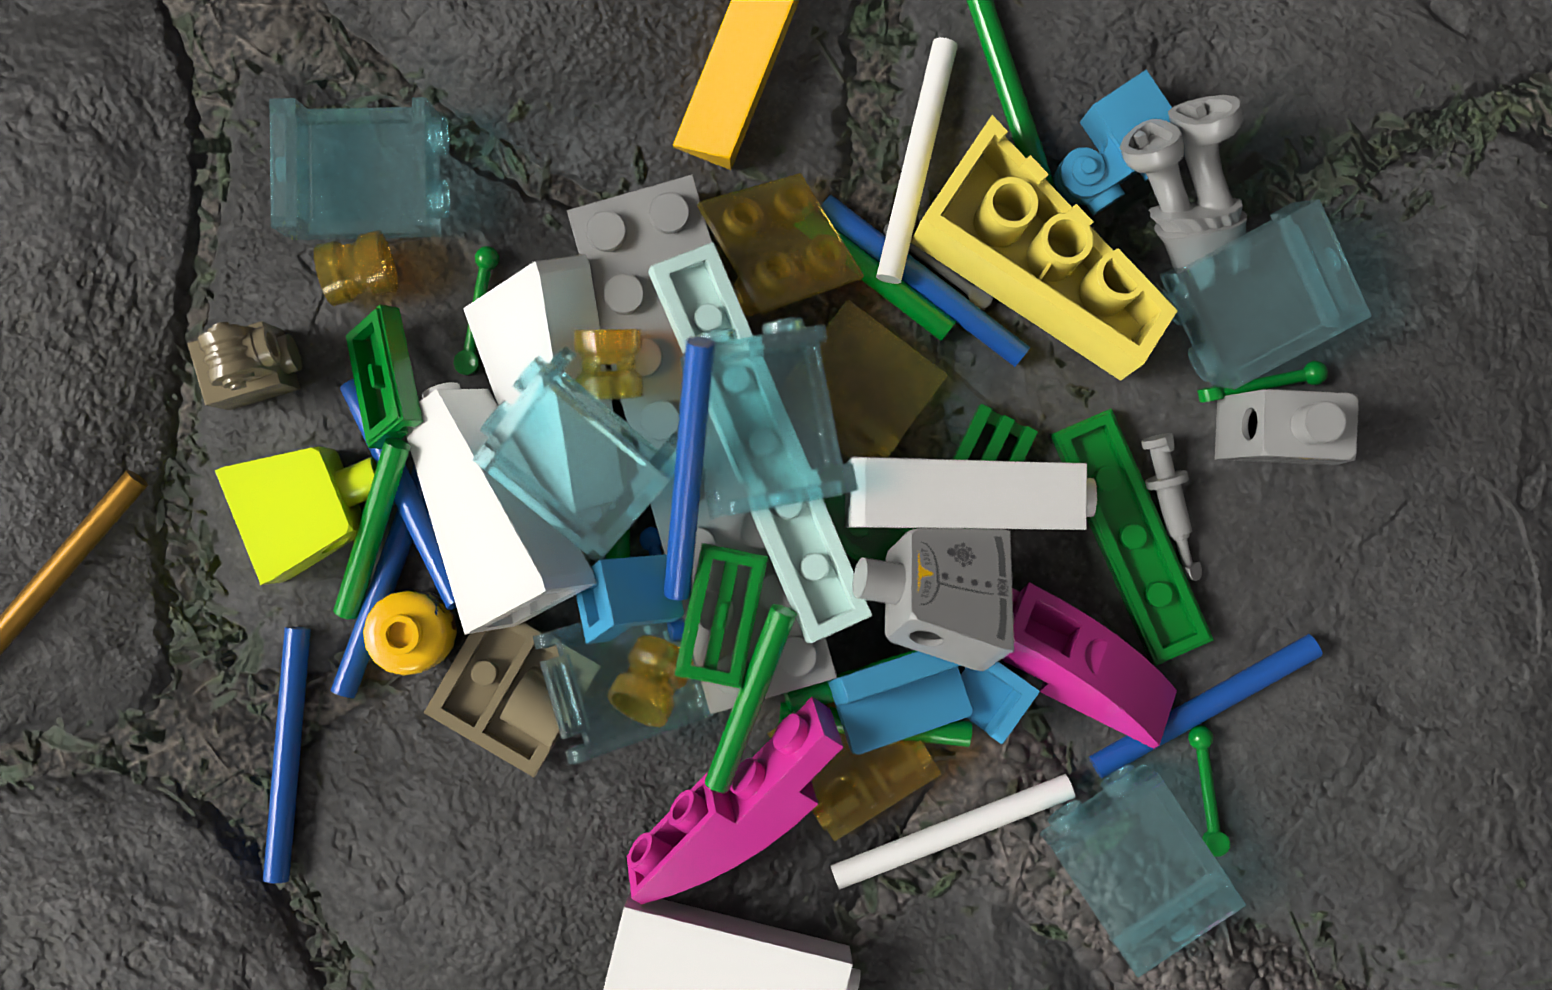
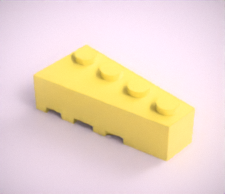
M992 115L923 216L911 243L1121 381L1146 362L1178 310L1119 248L1116 250L1111 249L1091 227L1094 221L1077 204L1072 207L1046 180L1049 174L1031 155L1027 159L1006 138L1008 131Z

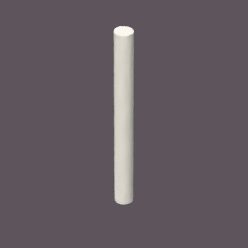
M935 38L930 51L876 275L879 280L887 283H901L957 50V43L948 38Z
M1063 774L830 866L840 890L1076 798L1068 776Z

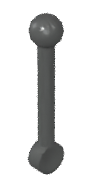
M889 222L883 228V235L885 236ZM910 243L909 251L964 292L969 301L981 310L991 304L993 296Z

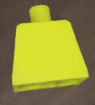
M311 447L229 465L215 470L260 585L282 583L290 580L355 539L362 517L359 503L367 500L377 467L373 457L344 468L335 449Z

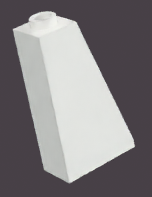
M586 254L535 261L463 309L498 407L561 517L566 518L571 529L605 517L606 513L603 504L627 494L589 261Z
M449 382L438 384L425 390L422 393L423 399L419 401L423 422L417 427L407 426L408 434L406 437L408 444L411 446V454L464 633L471 634L517 626L597 584L590 565L489 389H461L458 383Z
M852 457L845 464V527L1086 530V517H1093L1096 511V482L1094 478H1087V463Z
M630 891L623 909L603 990H858L861 971L852 968L850 946L664 899L640 904L631 899Z

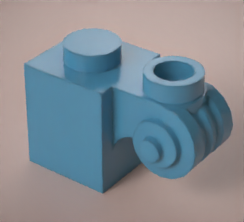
M1147 69L1093 104L1080 121V124L1099 153L1088 147H1079L1072 150L1057 167L1053 176L1058 193L1073 206L1075 204L1086 206L1092 216L1125 195L1119 184H1122L1138 173L1129 168L1122 157L1120 145L1123 138L1134 127L1144 121L1161 119L1170 122L1168 111L1172 107ZM1140 173L1145 181L1149 180L1146 173Z

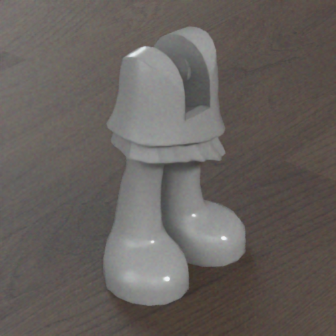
M1230 95L1207 96L1176 105L1168 111L1170 122L1161 119L1144 121L1134 127L1123 138L1120 145V151L1127 166L1136 172L1146 173L1159 203L1158 206L1149 209L1150 217L1156 222L1154 230L1165 245L1178 279L1185 289L1192 294L1213 285L1214 276L1209 258L1210 253L1213 254L1216 262L1227 274L1234 275L1248 267L1247 214L1242 211V200L1232 198L1219 155V143L1235 135L1243 122L1240 99ZM1183 155L1196 193V202L1189 201L1180 173L1178 162L1182 159Z

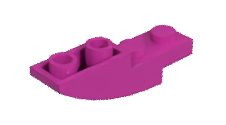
M1028 583L1020 592L1012 588L1014 651L1001 660L1042 680L1041 693L1153 749L1158 747L1177 692L1167 678L1142 654L1118 635L1060 598L1031 583Z
M811 696L797 713L786 716L776 728L774 736L752 758H747L739 764L730 790L727 793L716 792L705 785L707 773L691 790L688 789L680 793L666 816L649 833L646 832L640 835L633 843L627 855L631 899L640 904H645L703 884L735 868L764 850L818 805V801L811 780L843 748L831 709Z

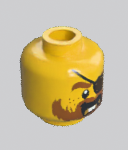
M419 589L391 593L378 601L367 615L363 630L365 648L372 660L387 672L403 676L424 672L444 661L454 646L457 634L455 616L451 610H447L443 600L432 592Z

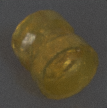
M380 230L359 234L356 241L350 244L343 245L338 241H330L315 245L314 263L322 291L332 306L354 302L358 294L370 292L375 296H381L397 292L398 277L389 244Z
M642 329L574 330V351L581 356L582 371L575 377L576 398L625 399L643 397V376L636 370V355L642 350ZM601 364H617V369L601 370Z
M643 635L637 638L628 656L629 669L626 673L617 675L608 692L607 698L619 712L636 722L652 727L665 726L675 707L673 699L675 691L685 687L689 678L674 676L679 647L655 636Z

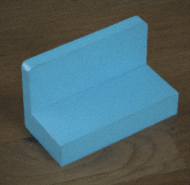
M917 651L828 681L850 751L853 754H862L971 716L973 709L958 668L961 665Z

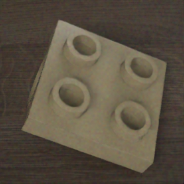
M529 621L514 627L471 633L423 713L528 775L535 777L602 664Z

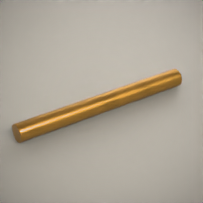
M126 470L0 615V655L146 489L148 484L142 477L131 470Z

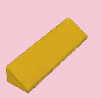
M731 0L673 143V148L726 169H732L799 0Z

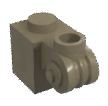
M263 321L247 326L221 322L214 324L206 333L199 335L198 340L187 343L206 406L232 410L301 389L296 374L297 371L302 369L300 352L290 334L285 335L284 330Z

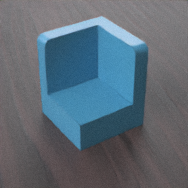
M667 554L604 559L591 566L597 584L576 594L586 644L609 642L632 626L674 622L684 615L682 600H671L664 595Z
M996 662L985 671L973 670L962 666L959 671L973 709L972 715L967 717V719L982 728L997 742L1003 744L1040 691L1000 662Z

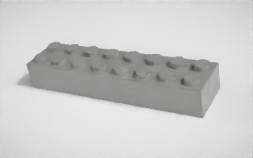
M693 175L567 210L579 255L586 254L590 264L601 333L665 554H667L685 357L648 271L652 265L712 243ZM708 414L691 591L701 543L768 556L743 675L744 679L771 605L780 604L790 609L792 608ZM715 559L712 561L693 652L696 665L703 666L725 561ZM738 565L717 665L718 670L729 672L751 568L749 566ZM690 597L686 600H682L684 608V623L686 619ZM795 619L765 699L837 678L825 637L813 643H806ZM701 681L710 714L733 708L739 688Z

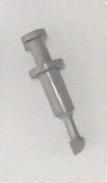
M1172 433L1145 438L1141 440L1142 448L1150 449L1156 476L1145 480L1146 488L1148 490H1156L1166 533L1168 537L1176 541L1181 567L1186 578L1198 581L1202 576V567L1200 562L1192 561L1187 541L1192 532V527L1181 486L1182 483L1189 480L1188 473L1185 470H1174L1170 454L1174 450Z

